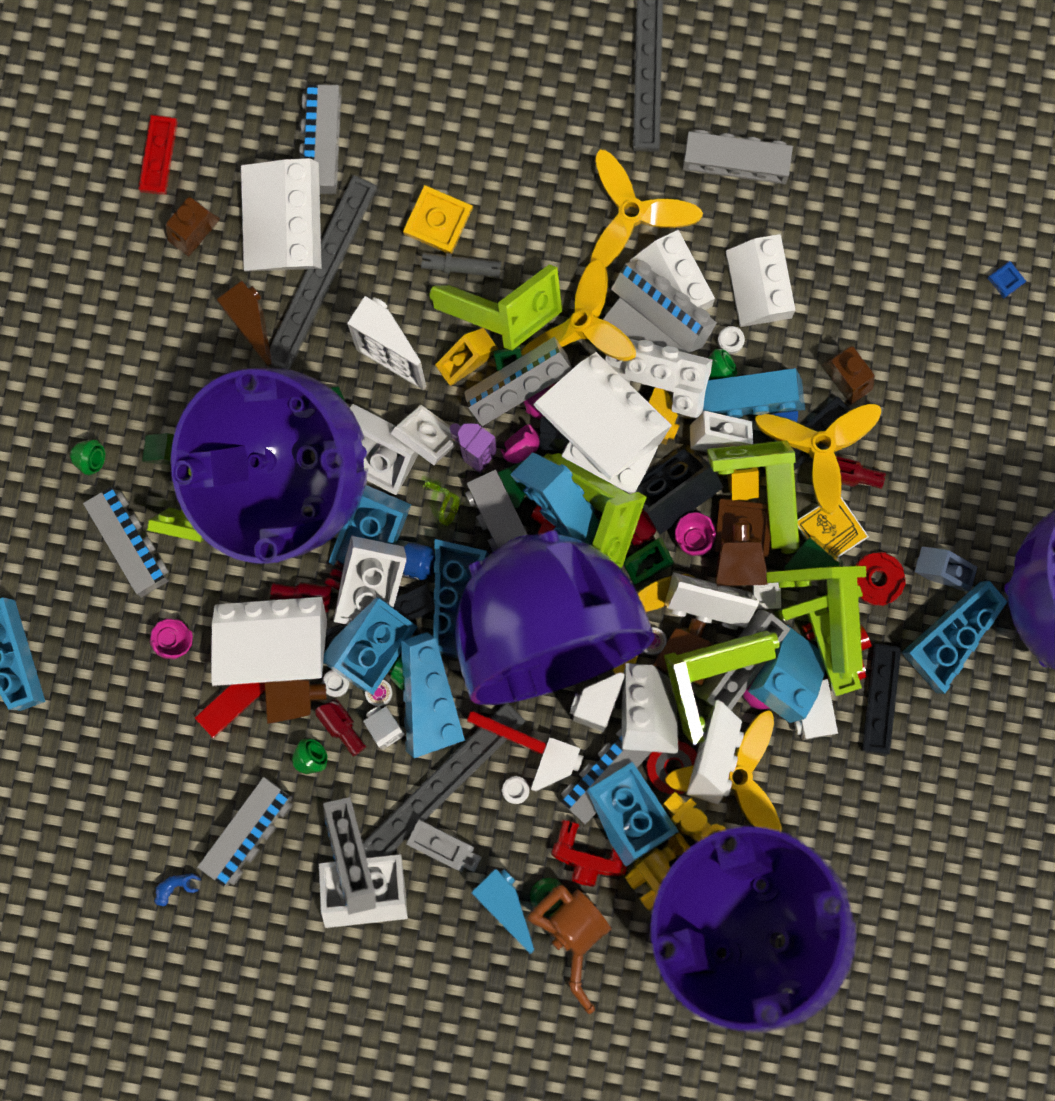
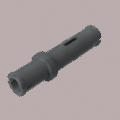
M423 252L422 260L424 261L421 263V269L441 270L445 274L457 272L500 277V270L497 269L501 268V261L452 256L451 253L439 255Z

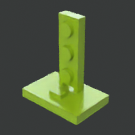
M859 585L858 597H861L863 594ZM828 594L774 611L775 617L780 621L808 613L834 696L862 688L857 672L856 678H840V673H833L829 612L826 608H829Z

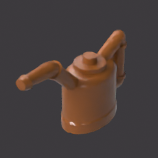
M559 885L556 888L554 887L539 904L532 907V910L527 914V920L550 932L554 939L551 943L557 950L563 948L566 952L569 950L572 952L571 974L568 984L573 995L585 1008L584 1010L591 1014L594 1012L595 1007L581 987L583 954L612 929L599 910L581 891L577 889L570 894L564 885ZM559 899L564 902L548 919L543 917V914Z

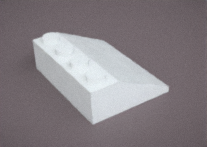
M309 158L241 165L244 271L321 269L319 163Z
M365 296L347 323L356 350L424 391L426 383L421 361L389 310L386 309L388 306L375 297L371 300Z
M597 352L577 364L534 404L609 480L660 445L672 426Z
M322 597L215 604L212 620V686L322 678L327 617Z

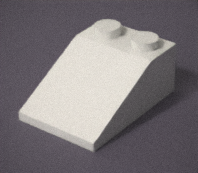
M351 536L343 567L334 622L348 625L376 597L380 598L390 607H394L407 560L403 546Z

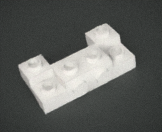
M630 339L636 350L634 359L621 361L606 355L605 361L629 384L630 381L674 392L672 412L697 418L703 412L705 391L711 373L712 359L681 352L671 346H657L648 340L638 341Z

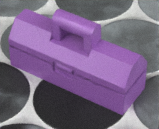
M458 424L450 426L451 437L459 443L463 461L481 474L497 453L495 437L478 424H463L462 427Z

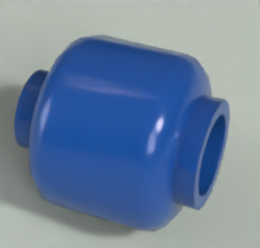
M417 543L406 544L404 549L407 560L402 575L418 580H425L429 575L432 576L434 574L435 562L433 549Z

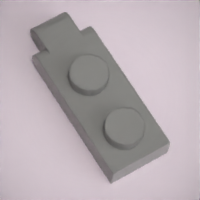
M420 819L417 820L406 842V845L460 872L464 868L475 872L482 858L472 852L475 848L472 845Z

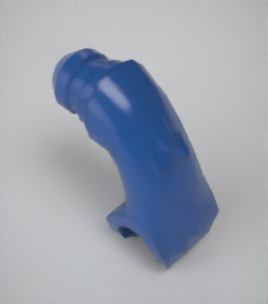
M190 873L167 878L155 888V904L166 906L169 896L178 886L184 887L187 892L194 893L199 889L190 886V880L192 878L201 880V877Z

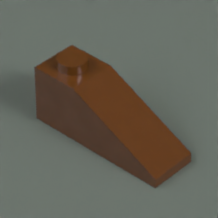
M241 281L220 296L217 301L266 365L269 366L272 361L264 312L258 302L261 296L253 286L248 288Z

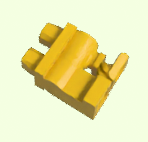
M676 792L662 805L664 810L671 816L670 819L673 824H677L678 830L682 834L690 836L696 843L712 834L727 830L724 826L718 824L710 825L707 822L706 815L699 809L693 808L696 803L691 798L685 802Z
M680 832L671 837L662 850L656 847L633 863L635 868L624 877L633 890L644 882L647 883L651 890L639 899L648 911L654 908L659 888L671 869L669 862L676 858V855H683L690 848Z

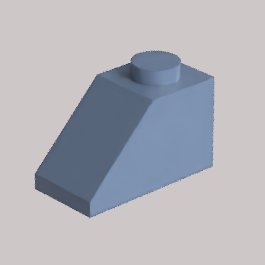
M922 547L916 562L915 573L930 581L969 592L972 588L977 566L949 550Z

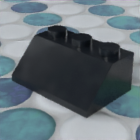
M685 443L647 471L635 493L639 492L646 496L642 514L656 529V532L661 535L677 523L680 518L693 512L694 509L713 497L724 487L710 463Z

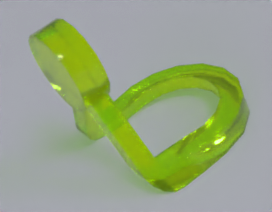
M425 481L423 487L446 495L440 508L439 521L441 524L448 526L456 516L460 498L448 489ZM450 497L454 498L450 513L445 518L444 513Z

